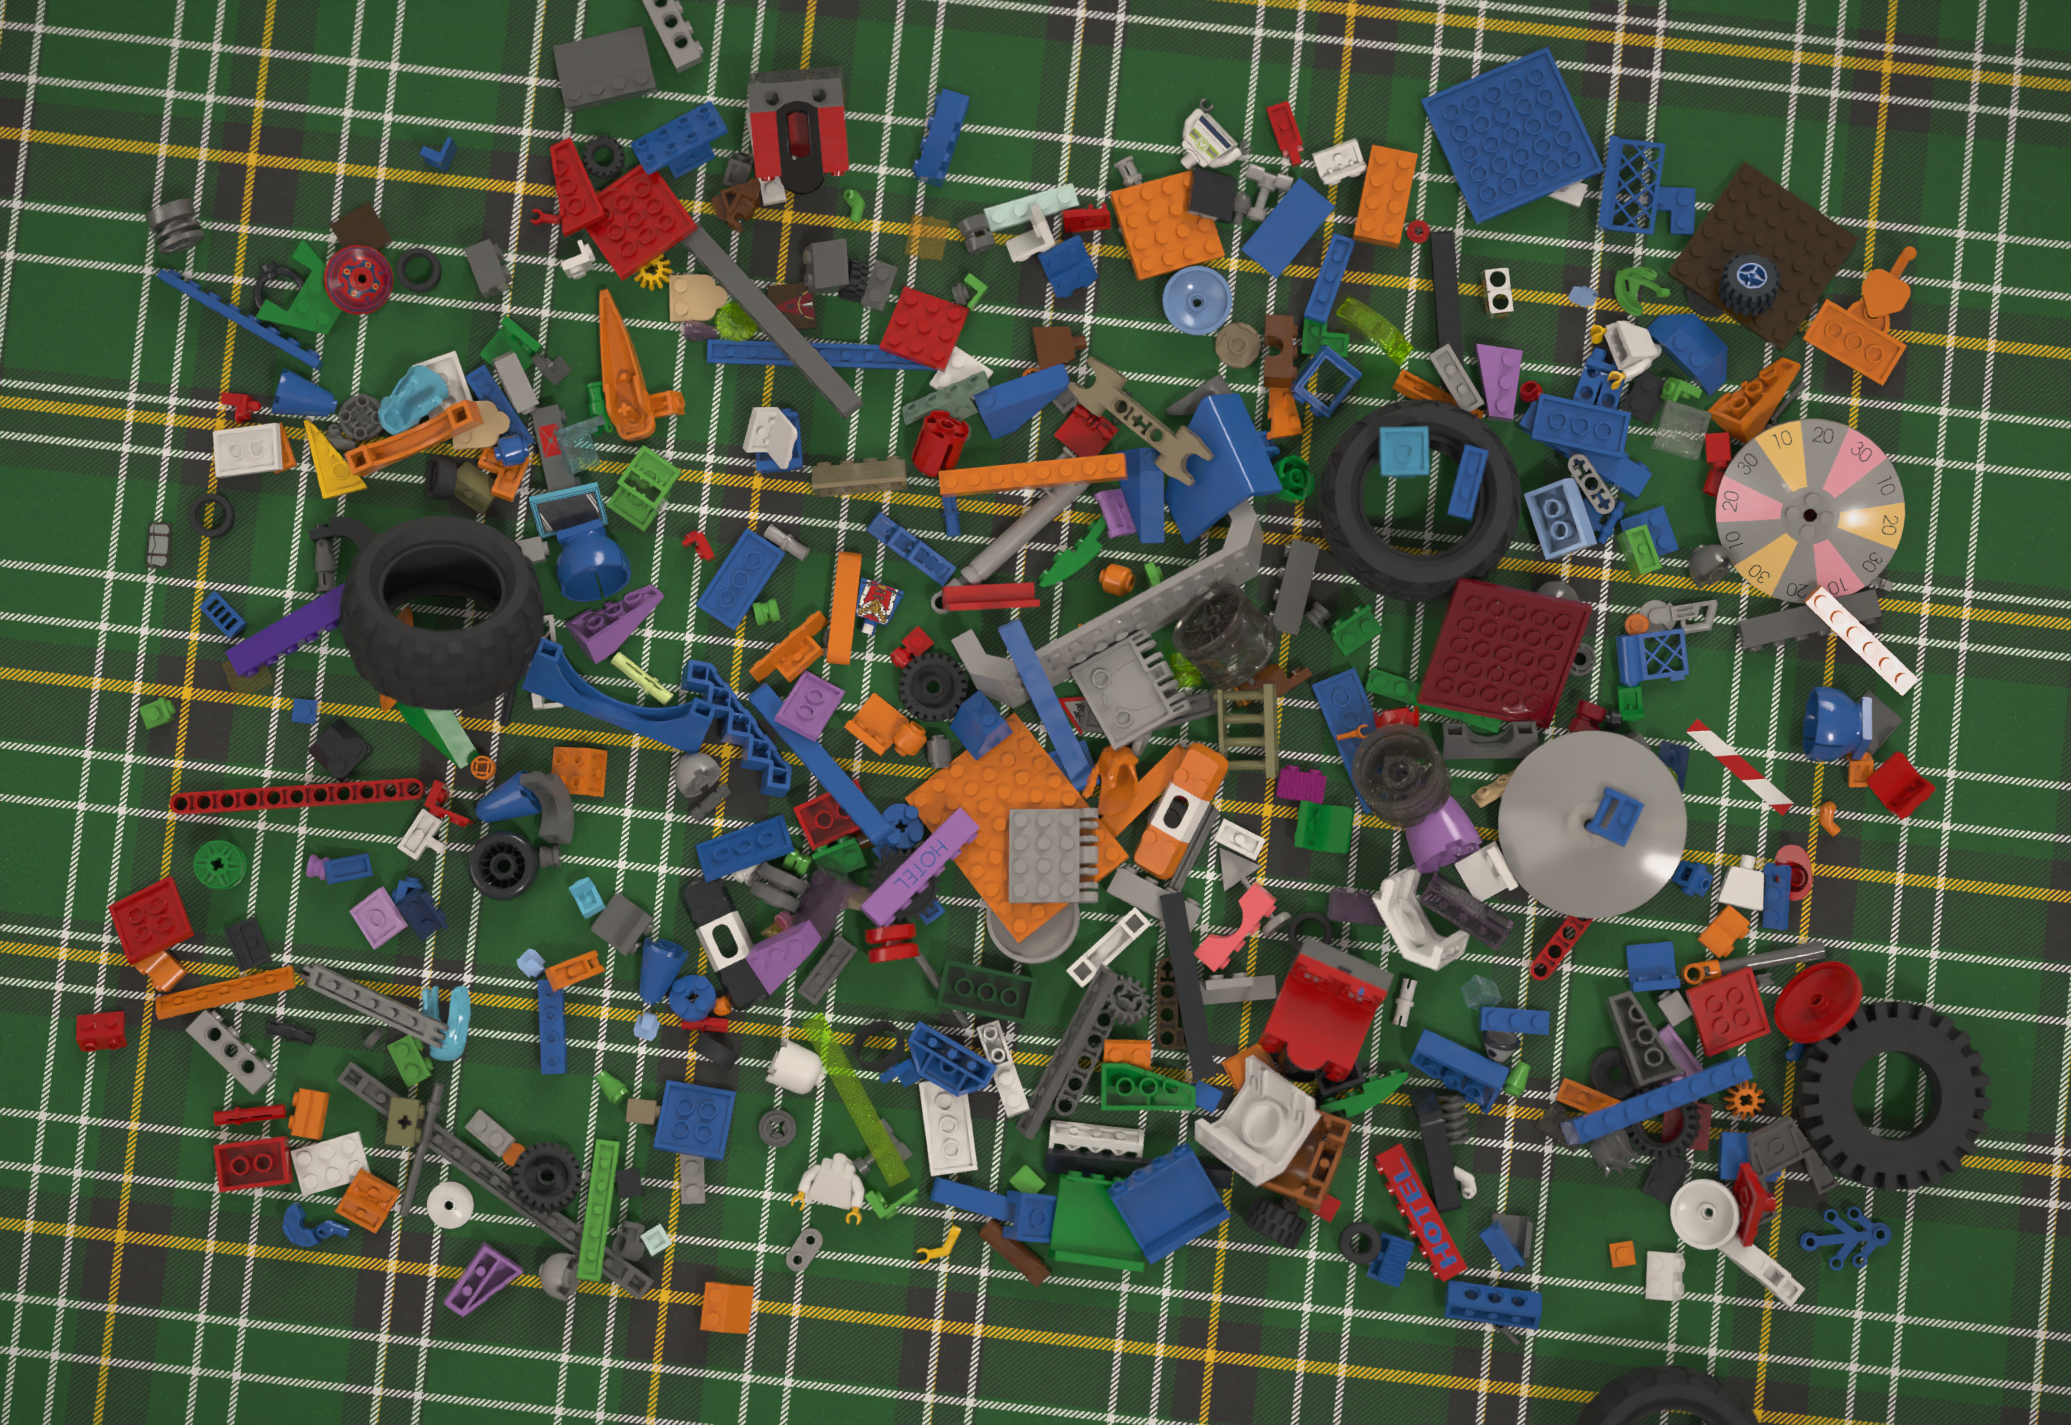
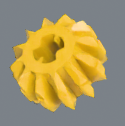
M663 254L635 272L638 275L634 279L636 282L642 281L641 288L644 289L649 283L650 291H654V284H657L662 289V280L669 283L670 280L665 275L672 274V270L666 268L670 265V261H663ZM651 266H653L654 269L658 268V270H655L656 274L653 276L651 273H647L649 272L648 268Z

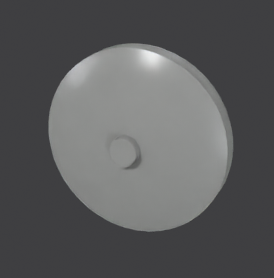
M1071 903L1020 944H1018L989 905L987 907L986 921L989 934L1002 953L1021 963L1041 964L1054 960L1071 946L1079 930L1080 909L1078 903Z

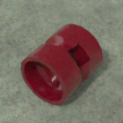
M1579 700L1574 711L1576 717L1571 719L1567 731L1571 733L1599 731L1598 724L1603 722L1607 710L1588 701Z

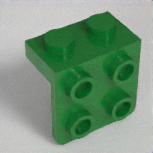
M1301 800L1298 809L1297 830L1294 834V847L1311 851L1348 853L1354 809L1343 806L1321 805Z

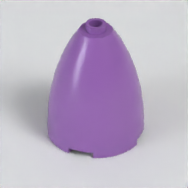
M1416 776L1408 781L1409 784L1406 786L1404 795V826L1410 852L1419 873H1432L1439 870L1438 866L1443 867L1451 863L1455 865L1457 861L1480 849L1478 844L1482 843V840L1473 823L1460 805L1443 788L1426 777Z

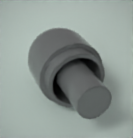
M1239 193L1235 196L1233 224L1241 225L1243 217L1247 216L1251 206L1249 195Z

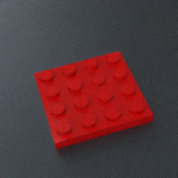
M641 164L597 194L607 218L585 228L622 281L699 229L659 172L655 171L647 175Z

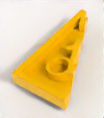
M304 420L323 499L368 489L359 476L352 475L349 464L311 420Z

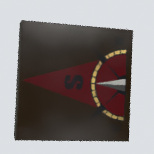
M804 282L767 286L768 299L797 330L817 328L814 294H808Z

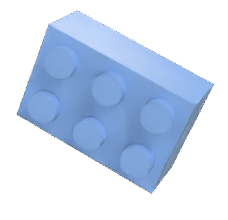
M1575 478L1563 479L1524 494L1546 560L1557 559L1597 544Z

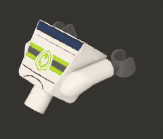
M1206 99L1200 101L1199 109H1196L1186 119L1182 134L1184 141L1182 146L1188 153L1180 161L1189 170L1197 162L1202 167L1210 166L1217 168L1226 166L1239 159L1241 155H1248L1253 149L1252 147L1250 150H1244L1242 145L1248 140H1243L1238 145L1209 115L1212 112L1213 104L1208 109L1204 108L1203 105Z

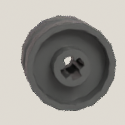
M762 863L758 874L761 878L770 881L769 885L755 881L749 893L762 898L763 902L774 907L784 908L796 914L800 901L788 894L792 891L799 895H804L809 883Z

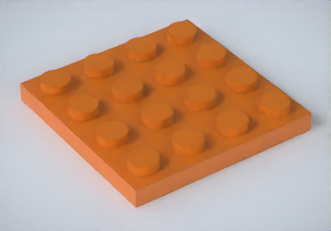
M1192 170L1113 191L1109 194L1138 281L1220 259L1225 256L1214 220L1186 213Z

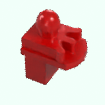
M222 392L220 404L236 407L235 421L238 424H243L245 420H251L252 411L257 412L261 409L260 402L254 400L249 395Z

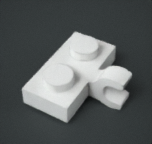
M422 809L397 848L417 861L427 846L443 854L447 846L433 838L443 821Z

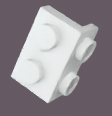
M1355 138L1312 154L1319 178L1323 184L1335 185L1341 182L1342 178L1359 176L1363 173V170L1367 169Z
M582 240L577 241L582 254L561 262L568 278L579 279L586 275V271L594 269L592 262L596 261L592 249L589 244L584 245Z
M1647 1252L1646 1299L1681 1300V1296L1684 1293L1682 1272L1685 1269L1683 1253Z

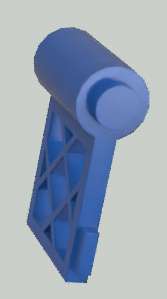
M1684 628L1615 637L1620 683H1625L1627 686H1636L1643 680L1670 677V681L1684 680V675L1689 674ZM1678 634L1679 644L1673 650L1664 642L1670 635ZM1653 637L1659 642L1652 653L1645 649L1644 638ZM1662 645L1672 652L1664 663L1654 656ZM1674 656L1681 660L1682 670L1673 671L1667 666ZM1653 658L1662 666L1655 674H1648L1647 664Z

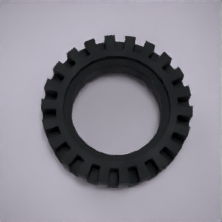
M1653 1085L1652 1087L1644 1088V1090L1642 1092H1638L1636 1096L1655 1090L1665 1085ZM1691 1101L1678 1106L1683 1116V1128L1678 1137L1673 1141L1659 1143L1651 1139L1644 1129L1643 1120L1626 1128V1132L1631 1135L1630 1141L1632 1143L1635 1142V1147L1638 1150L1644 1151V1154L1652 1155L1656 1158L1674 1157L1686 1152V1149L1694 1144V1139L1698 1138L1699 1134H1697V1131L1701 1129V1124H1699L1701 1114L1697 1113L1698 1105Z

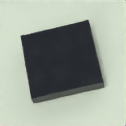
M1195 167L1192 170L1186 213L1226 224L1231 223L1237 179Z

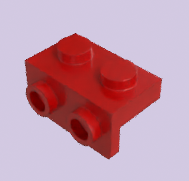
M124 1011L78 1015L76 1041L80 1050L94 1052L101 1049L115 1050L127 1047L125 1037L126 1016Z

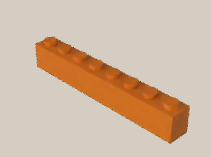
M1124 453L939 471L940 494L944 498L1128 480L1127 461Z

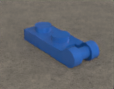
M1767 862L1764 866L1766 878L1762 927L1787 930L1791 867L1783 864L1776 866L1775 863ZM1776 875L1780 877V882L1776 881Z

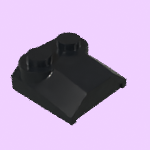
M339 718L315 741L308 752L340 783H343L374 749Z

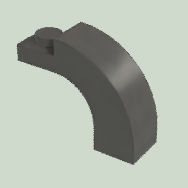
M532 771L531 774H521L519 783L532 791L538 797L541 804L542 822L539 836L552 845L571 843L574 829V810L569 791L564 782L556 774H544L539 771Z

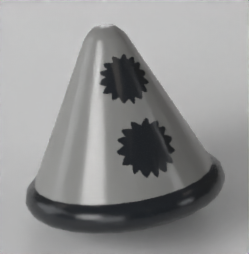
M1485 1030L1482 1033V1040L1484 1041L1488 1058L1500 1064L1521 1045L1520 1039L1511 1032Z

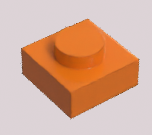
M1633 1241L1608 1244L1612 1268L1636 1264Z

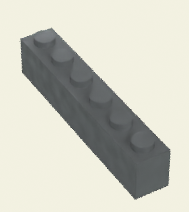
M1875 589L1835 598L1858 622H1862L1863 626L1877 623L1876 618L1882 616ZM1807 605L1736 623L1742 649H1749L1750 653L1764 650L1763 645L1771 643L1772 647L1785 645V640L1792 638L1795 639V642L1809 639L1808 635L1817 633L1818 637L1831 634V628Z

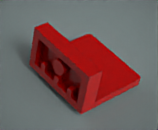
M435 780L424 806L429 808L428 813L443 819L445 815L451 817L450 822L462 827H466L467 824L473 825L474 821L441 808V804H446L449 798V785Z

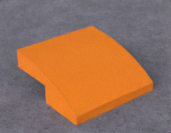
M360 1168L340 1200L335 1212L376 1234L391 1207L399 1197L401 1190Z

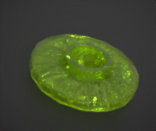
M736 302L728 303L717 313V330L728 340L736 342L746 341L757 332V324Z

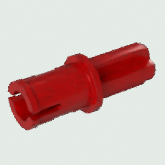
M706 1017L697 1022L684 1021L681 1023V1028L683 1030H700L702 1033H706V1031L726 1033L729 1028L728 1019Z

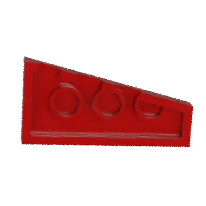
M571 137L551 146L550 153L556 180V192L559 199V211L563 225L562 231L563 235L567 237L607 218Z

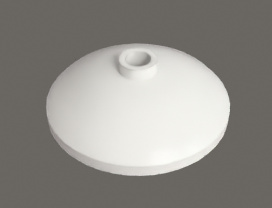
M1698 1179L1685 1184L1674 1196L1671 1204V1221L1676 1233L1684 1242L1698 1249L1710 1250L1721 1247L1732 1239L1739 1226L1740 1211L1735 1197L1724 1185L1710 1179ZM1708 1208L1713 1210L1712 1216L1707 1213Z

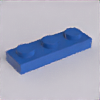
M1465 445L1448 515L1471 520L1488 455L1487 450Z
M1480 1007L1478 1030L1548 1035L1550 1012Z

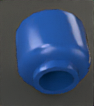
M519 435L499 438L497 441L498 447L493 448L496 461L501 460L502 465L505 467L523 464L526 457L529 456L526 440L521 439Z

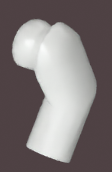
M1454 1166L1455 1178L1460 1181L1463 1197L1466 1199L1473 1198L1477 1192L1474 1176Z

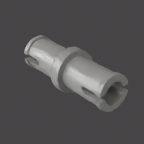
M772 524L764 533V537L780 546V550L783 552L788 551L801 561H804L810 552V548L793 539V535L785 534Z

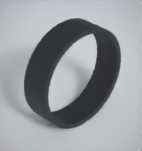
M876 1021L866 1025L857 1033L852 1043L853 1056L862 1068L871 1072H879L892 1067L901 1058L905 1048L902 1034L894 1024L888 1021ZM885 1030L897 1033V1043L888 1056L876 1062L860 1060L861 1047L871 1035Z

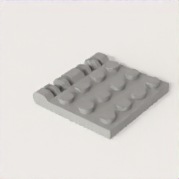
M1148 628L1138 631L1070 670L1114 751L1192 709L1188 699L1178 703L1186 697L1183 691L1176 693L1168 699L1165 698L1163 693L1179 685L1177 679L1171 680L1159 687L1158 684L1174 676L1166 661L1148 668L1149 665L1163 658L1162 653H1154L1150 657L1143 659L1141 653L1151 650L1156 645L1155 640H1149L1152 635Z
M1097 808L1010 810V904L1098 902V892H1080V890L1098 889V883H1080V875L1094 876L1098 874V868H1080V865L1098 864V847H1080V843H1098V836H1080V829L1098 828V822H1080V820L1098 819Z

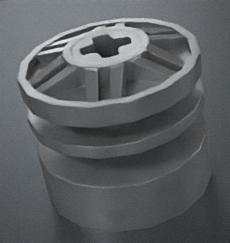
M180 199L166 203L146 214L145 217L151 232H161L154 238L156 244H160L158 246L160 254L166 255L187 250L205 238L203 230H199L201 227L200 222L190 221L196 216L190 199Z

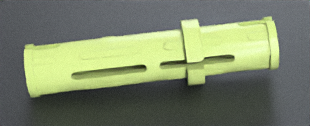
M619 651L614 656L611 664L641 686L647 695L651 694L664 706L671 701L674 694L659 684V680L656 677L652 678L624 656L622 652Z

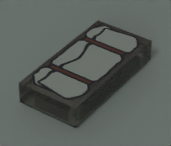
M149 522L146 555L147 569L170 570L173 523Z

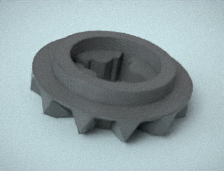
M772 1110L766 1113L759 1123L760 1137L769 1146L783 1147L793 1140L796 1134V1123L789 1113L783 1110ZM770 1121L776 1124L785 1121L782 1127L785 1136L780 1133L770 1136L774 1129Z

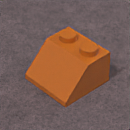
M707 1281L700 1330L749 1334L754 1286Z

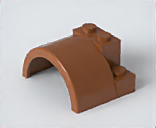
M1314 1109L1321 1116L1285 1170L1258 1186L1296 1199L1297 1204L1319 1212L1323 1200L1327 1199L1340 1166L1343 1149L1352 1129V1122ZM1325 1134L1327 1135V1141H1323Z

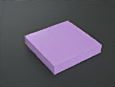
M384 887L376 890L350 910L351 915L374 950L408 926Z

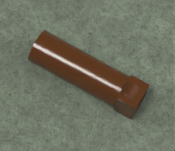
M992 1217L978 1235L1022 1273L1030 1283L1038 1288L1053 1269L1019 1240L1002 1238L1003 1226Z

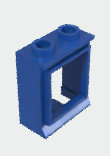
M1322 345L1289 389L1294 392L1292 397L1301 404L1306 402L1311 406L1310 411L1318 418L1322 416L1330 418V415L1363 374L1330 347ZM1325 358L1349 377L1348 381L1328 406L1303 388Z

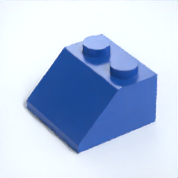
M981 690L961 704L950 725V729L976 761L1013 733L1006 721Z

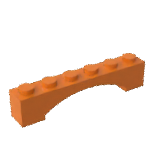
M465 399L445 408L446 410L414 428L371 444H364L346 452L345 456L352 475L365 477L484 424L477 402Z

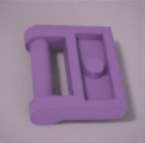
M1122 489L1106 490L1094 495L1096 502L1100 504L1109 529L1107 532L1109 539L1137 532Z

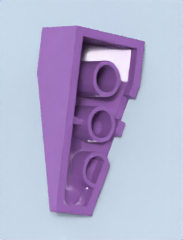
M650 584L626 594L621 601L604 603L605 607L592 612L591 609L584 611L567 622L565 626L584 654L597 664L618 649L664 596L663 593Z

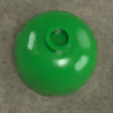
M1292 455L1282 458L1273 465V469L1282 486V490L1279 493L1273 494L1277 499L1293 503L1302 501L1312 494L1314 476L1313 474L1310 475L1307 469L1310 466L1304 459Z

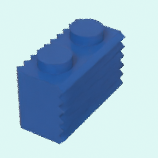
M1382 1232L1381 1250L1376 1259L1371 1262L1367 1277L1399 1288L1400 1283L1404 1279L1406 1265L1413 1254V1247L1415 1245L1402 1238Z

